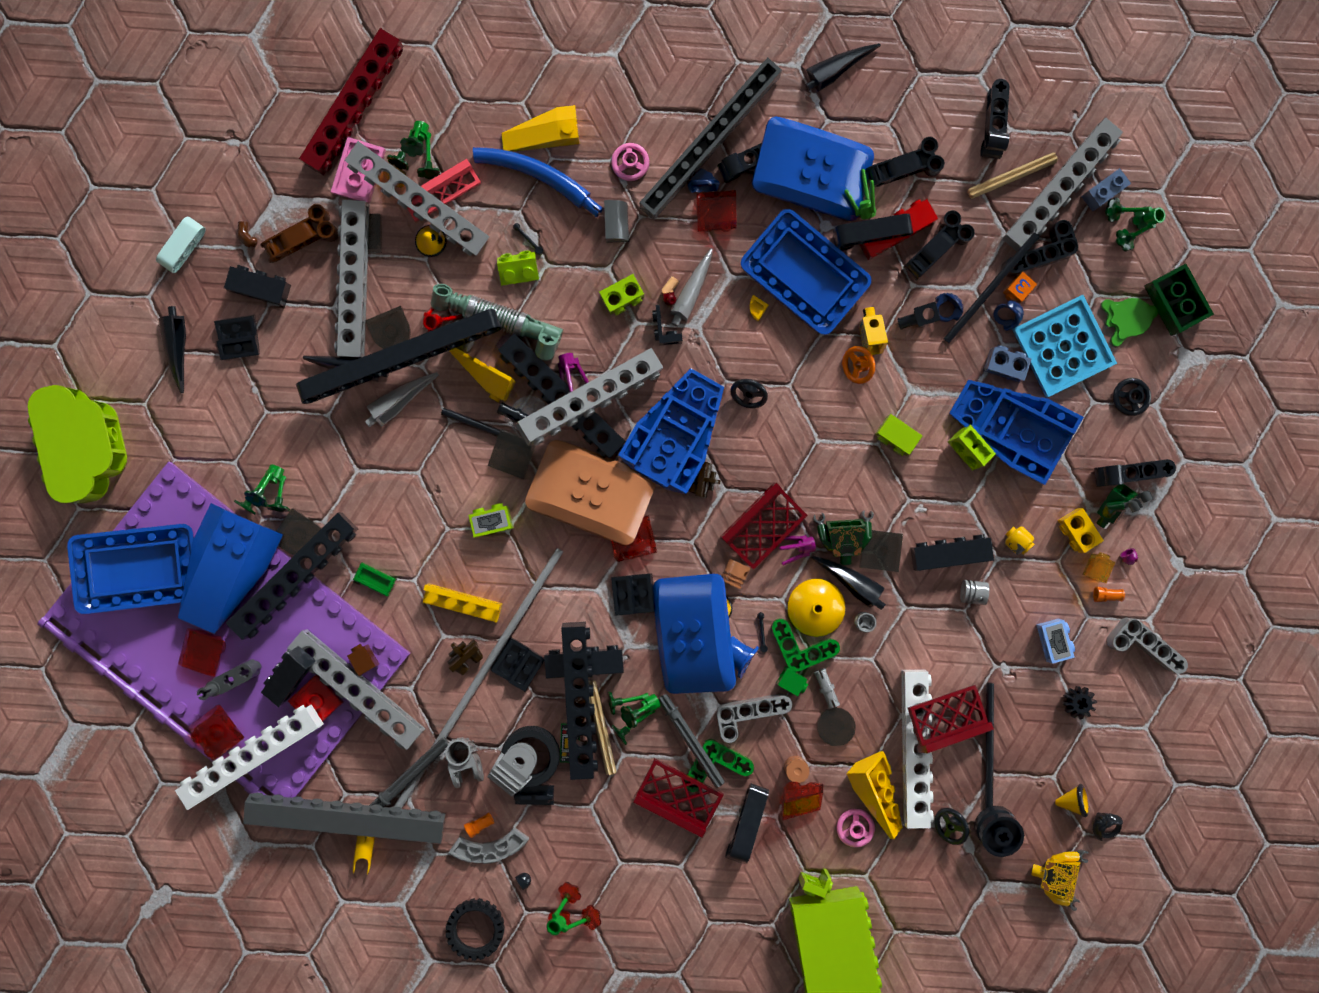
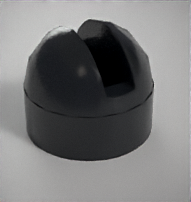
M521 873L515 877L522 890L530 886L531 877L529 874Z

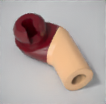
M672 276L661 291L663 301L667 305H674L677 301L673 290L679 281Z

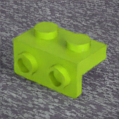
M522 251L517 255L507 253L497 258L501 286L539 280L535 252Z
M824 868L819 878L801 872L798 878L802 890L809 896L815 897V895L825 898L826 893H830L832 889V879L827 869Z

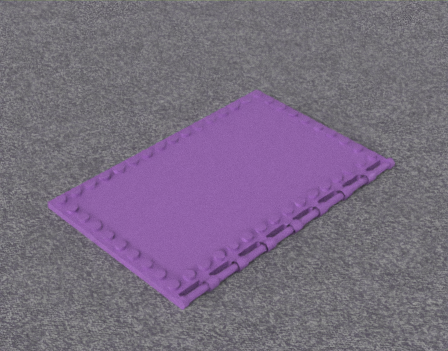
M168 462L113 531L187 524L192 528L195 537L211 503L234 514L236 513L176 465ZM277 548L264 575L259 578L255 586L246 594L241 603L237 605L215 634L179 619L178 614L181 603L81 614L74 608L71 584L46 615L37 623L38 626L46 628L61 640L63 646L68 650L76 652L94 667L93 670L102 677L106 676L124 691L123 694L132 701L136 700L154 715L153 718L162 725L166 724L181 736L187 745L192 749L196 748L212 762L220 757L200 742L203 738L222 752V756L225 759L230 756L229 751L237 746L240 749L246 746L244 742L254 735L256 738L262 736L261 731L270 725L272 728L278 726L277 721L286 715L289 718L295 715L293 712L295 709L288 700L278 708L261 691L265 687L264 681L274 674L273 668L283 661L282 655L302 630L308 629L351 666L352 664L347 655L352 653L350 649L359 644H362V646L368 644L379 665L365 672L362 676L380 691L410 655L408 650L316 577L308 584L304 583L300 587L301 591L292 598L290 596L285 601L287 605L279 612L276 610L272 614L273 619L266 625L262 624L258 628L259 633L255 637L241 640L226 622L291 559L280 548ZM292 572L290 578L293 582H296L298 576L295 572ZM278 586L277 594L282 596L284 590L281 586ZM264 600L263 607L266 610L269 609L270 604L267 600ZM251 613L249 621L253 624L256 621V617ZM53 618L72 632V635L70 637L52 624L51 620ZM84 642L103 658L100 661L97 660L80 645ZM308 648L307 653L313 658L314 651ZM254 659L260 662L262 666L260 674L221 695L211 696L206 700L198 698L203 695L197 696L198 689L206 686L213 678L248 660ZM324 660L322 668L328 670L329 663ZM114 666L133 682L130 685L127 684L110 669ZM308 672L291 697L314 677L316 673ZM338 673L337 680L343 683L344 676ZM233 677L228 678L230 682L234 681ZM352 686V693L358 695L359 688ZM144 690L163 706L161 709L157 708L140 693ZM341 698L344 702L323 721L324 724L249 771L248 774L253 777L251 782L244 776L236 779V781L249 794L262 793L266 795L260 790L264 786L274 795L290 798L297 797L363 713L360 710H354L346 698ZM367 698V706L373 701L371 698ZM174 714L192 728L193 731L191 733L187 732L170 717ZM294 721L295 727L300 729V723L298 721ZM278 731V736L284 739V734ZM262 741L263 748L268 749L267 743ZM246 751V757L252 759L251 754Z

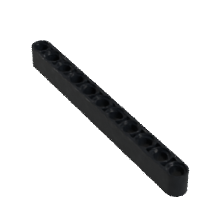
M488 309L296 383V387L302 404L313 403L500 331L502 327L496 310Z

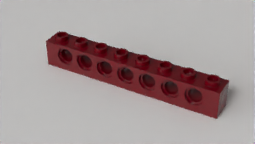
M379 28L301 154L299 160L303 164L323 176L326 172L330 171L335 156L341 153L342 145L347 140V137H351L353 133V127L361 121L365 108L371 105L374 93L380 90L384 77L392 71L395 59L401 56L403 45L400 39ZM382 52H388L385 57H379ZM372 68H377L375 73H369ZM362 84H367L366 89L359 90ZM357 100L355 106H349L351 101ZM347 116L345 122L339 123L341 117ZM337 133L334 139H329L330 134ZM322 149H327L325 155L319 156V152Z

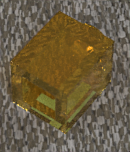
M1101 552L1099 554H1091L1082 575L1099 583H1107L1115 562L1109 560L1110 556Z

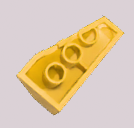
M575 105L556 107L501 133L503 150L511 152L580 144Z
M457 348L449 350L485 391L490 394L489 398L498 403L500 400L506 402L516 383L513 378L491 366L488 367L485 363L470 357V355Z
M880 751L856 762L846 774L855 793L889 838L894 839L903 827L898 804L894 803L893 793L895 792V787L891 786L889 775L892 774L891 767L884 751Z

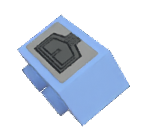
M1055 619L1036 624L1046 662L1053 664L1075 658L1073 653L1075 652V646L1069 639L1068 633H1070V628L1067 622L1062 619Z

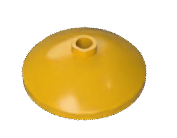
M823 579L806 580L796 586L790 594L787 605L788 616L792 624L800 632L814 637L825 636L832 633L841 624L845 615V601L842 593L834 584ZM816 605L821 606L820 612L815 611Z

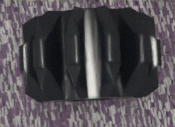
M1076 686L1075 690L1069 688L1070 695H1063L1067 698V701L1062 702V705L1067 706L1065 712L1070 713L1073 718L1078 716L1079 719H1084V715L1090 717L1091 713L1089 711L1096 710L1095 707H1092V704L1097 703V700L1092 699L1095 694L1089 692V689L1086 687L1081 689L1080 686ZM1078 700L1082 701L1081 705L1077 704Z

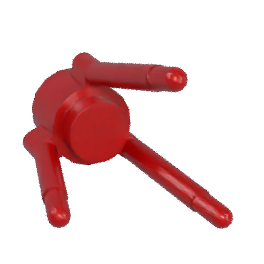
M431 307L424 313L423 325L430 332L440 328L442 322L457 320L463 317L462 315H454L441 318L437 314H432L435 309Z

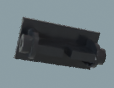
M554 785L524 786L514 795L515 804L554 805Z

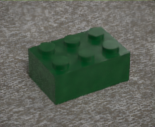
M1186 263L1144 285L1171 336L1181 333L1214 315Z

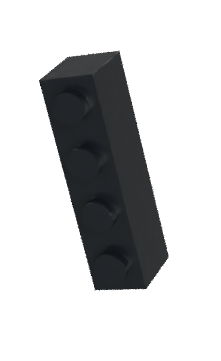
M985 534L973 535V539L966 540L965 537L954 538V542L948 543L946 539L936 540L933 545H927V542L915 543L916 547H911L914 571L994 561L991 537H985Z
M607 645V649L591 646V658L588 659V666H592L593 675L624 673L622 648H618V645ZM560 649L549 650V653L544 655L546 679L563 678V652H560ZM575 659L573 664L581 666L583 662L580 659Z

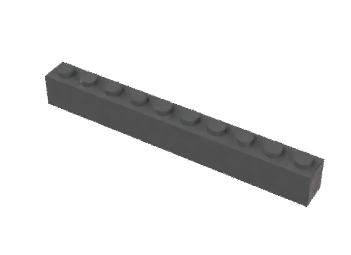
M767 57L639 202L640 209L655 220L779 80L782 69Z
M250 793L245 801L243 824L441 844L446 813Z

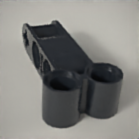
M1005 79L995 80L987 94L985 134L981 145L980 157L1001 159L1003 151H1006L1008 148L1007 119L1010 86Z
M926 137L918 146V150L874 164L865 170L868 171L870 179L874 181V188L923 171L926 175L935 177L944 168L945 162L940 155H935L938 149L937 140L934 137ZM923 145H930L932 151H926ZM930 163H936L938 169H932Z
M762 143L741 153H733L721 160L717 167L725 183L738 178L741 174L756 167ZM744 157H749L752 163L747 164Z
M955 210L948 211L940 221L942 230L903 266V268L906 267L916 277V281L955 243L965 245L973 239L975 235L974 228L969 224H960L961 215ZM947 217H952L955 224H948ZM960 231L967 232L968 239L962 238Z
M1166 459L1094 468L1096 486H1112L1126 482L1170 477L1175 474L1176 465L1172 460ZM1144 467L1147 470L1146 475L1144 474ZM1126 469H1127L1128 472H1129L1128 478H1127V476H1126V474H1125Z

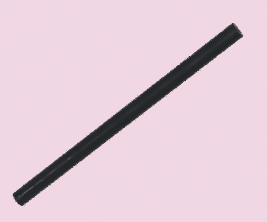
M1034 232L943 338L948 344L1040 238L1038 234Z
M986 683V717L988 722H992L993 728L994 683ZM994 730L986 732L985 808L993 806Z

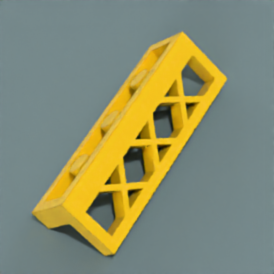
M429 583L424 585L425 595L423 603L493 622H498L503 603Z

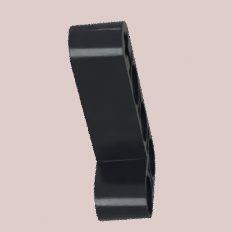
M910 214L836 226L833 230L835 246L841 251L852 249L854 245L906 237L913 234Z
M1060 220L1055 223L1049 230L1052 243L1028 251L1018 262L1019 266L1015 269L1013 268L1007 277H1013L1022 272L1025 273L1067 259L1078 251V242L1071 223L1067 220ZM1058 226L1063 228L1064 234H1060L1057 231ZM1064 244L1069 246L1070 253L1064 250ZM1046 250L1049 251V252H1051V254H1052V258H1051V259H1049V258L1046 257V255H1045V251H1046ZM1028 256L1033 258V265L1027 262ZM1010 257L1009 259H1007V260L1002 264L1001 270H1002V269L1005 267V265L1011 260L1012 257Z
M750 783L735 833L728 845L725 858L741 864L748 863L769 795V789Z

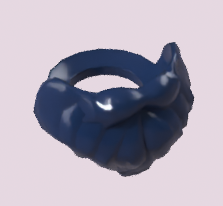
M701 168L687 183L690 193L712 192L718 190L720 182L713 177L712 173Z
M952 293L938 295L935 298L938 312L939 306L947 300L956 308L950 317L940 315V321L949 322L953 319L958 321L962 316L964 308L962 300Z
M1015 301L1000 304L993 312L995 321L1003 325L1005 331L1019 326L1024 315L1023 307ZM1001 308L1011 309L1015 313V320L1001 319L998 311Z

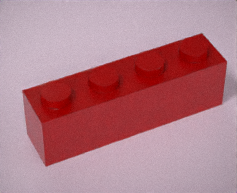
M919 199L913 202L908 210L904 211V209H901L893 214V216L910 214L913 228L912 235L938 220L928 199L922 202ZM912 235L860 244V247L866 258L870 260Z

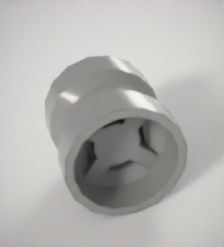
M860 612L855 616L854 624L863 632H871L876 627V619L870 613Z

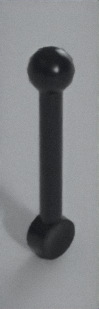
M515 223L513 229L518 231L535 248V252L538 255L542 254V247L537 246L520 228V224Z
M760 612L757 614L760 622L762 643L760 650L765 653L768 650V647L765 645L763 623L765 615Z

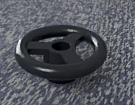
M1127 378L1119 382L1115 387L1113 402L1122 414L1137 416L1149 407L1151 391L1142 380ZM1127 384L1138 385L1137 388L1131 389L1128 392L1120 391ZM1132 393L1135 395L1134 400L1131 397ZM1145 393L1144 404L1139 408L1138 403L1143 401ZM1119 397L1125 398L1130 402L1132 410L1124 408L1119 401Z
M740 379L731 386L730 393L733 400L745 408L755 409L762 407L768 400V393L765 387L755 380ZM737 388L743 392V400L736 394ZM754 397H762L759 402L749 403V400Z
M943 808L936 813L934 818L935 828L944 841L952 845H960L966 842L969 837V826L961 813L952 808ZM941 817H943L944 821L946 822L947 829L945 833L940 825ZM955 831L963 832L962 837L959 839L950 838Z

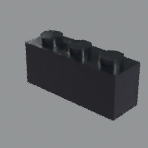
M237 265V268L230 266L224 289L285 307L291 285L286 282V278L277 275L271 278L267 276L268 273L259 270L253 273L249 271V268Z
M299 646L292 651L288 649L282 655L283 661L273 668L274 674L270 675L263 683L265 687L261 693L278 708L291 697L316 662L314 658Z

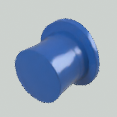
M732 636L734 667L738 671L737 677L741 679L759 647L756 646L753 649Z

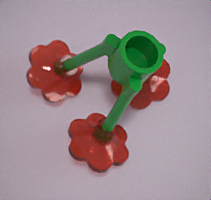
M569 882L559 886L558 891L561 894L562 902L554 912L548 915V933L551 935L566 933L569 929L581 924L588 926L590 930H595L596 927L601 925L600 911L595 909L593 905H588L587 908L583 909L582 919L571 924L570 913L563 911V907L568 902L571 904L576 903V901L581 899V894L579 893L578 886L572 885Z

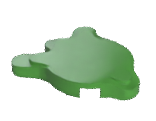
M1129 298L1120 302L1106 299L1101 303V308L1107 313L1105 325L1115 328V332L1110 340L1114 347L1120 346L1128 337L1143 334L1158 315V310L1155 306L1149 305L1139 298Z

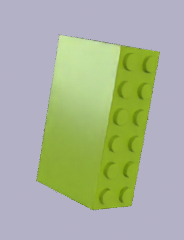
M858 886L831 890L830 893H826L825 898L815 895V897L809 895L790 897L789 901L805 993H881L882 982L876 969L879 968V964L873 950L875 949V941L869 930L872 929V924L866 911L869 909L864 892H860Z

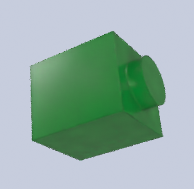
M786 666L776 681L777 685L796 696H799L800 693L803 694L808 686L806 683L807 679Z

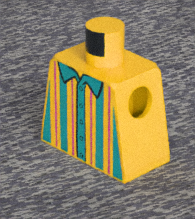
M868 307L863 309L864 317L859 325L862 347L869 350L872 355L882 354L888 344L882 315H875L874 307Z

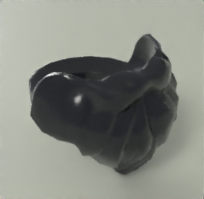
M1098 812L1092 826L1095 837L1103 841L1102 837L1112 838L1116 836L1122 829L1123 820L1115 814ZM1116 825L1115 829L1111 832H1105L1107 828Z

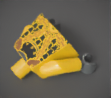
M1079 849L1077 852H1063L1052 855L1051 858L1047 859L1045 867L1034 864L1031 873L1032 876L1043 879L1041 888L1053 903L1066 907L1069 906L1073 911H1076L1077 908L1072 904L1074 902L1080 903L1074 896L1080 863H1088V860L1082 859L1084 853L1088 854L1089 852Z

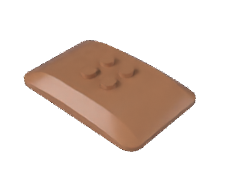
M554 440L547 446L527 493L525 503L531 511L627 546L632 544L636 538L656 483L632 470L624 463L608 457L603 458L598 453L563 441Z

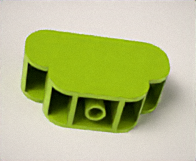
M51 385L36 390L28 401V423L33 430V443L37 447L38 452L37 461L41 466L43 473L41 476L42 482L46 486L48 494L54 500L61 503L83 504L99 500L108 490L109 478L120 474L127 464V453L116 411L109 404L90 400L84 392L77 389Z

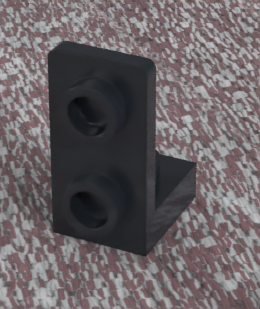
M656 305V310H652L653 322H657L658 329L654 330L655 341H659V346L682 344V333L678 334L677 331H668L666 335H662L660 305Z

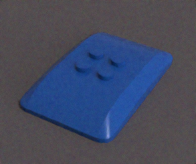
M775 116L768 120L752 179V186L759 193L846 221H853L858 216H856L855 210L844 191L846 189L849 191L859 207V203L863 201L865 195L861 170L872 166L874 152L870 147L845 137ZM865 170V174H866V178H867V184H868L869 174H868V171Z
M791 209L782 210L741 259V268L751 278L821 335H827L833 331L869 288L872 280L871 276Z
M175 524L72 536L67 543L75 610L81 614L181 603L194 540L192 528L187 524Z
M714 573L661 578L655 581L653 585L655 623L660 663L666 690L672 694L732 690L736 685L725 582L722 576Z

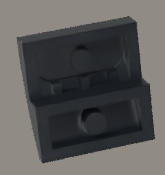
M254 315L214 321L218 341L216 342L220 360L260 354Z
M652 573L611 577L615 616L655 612Z
M510 637L491 667V671L525 692L545 660L543 656Z

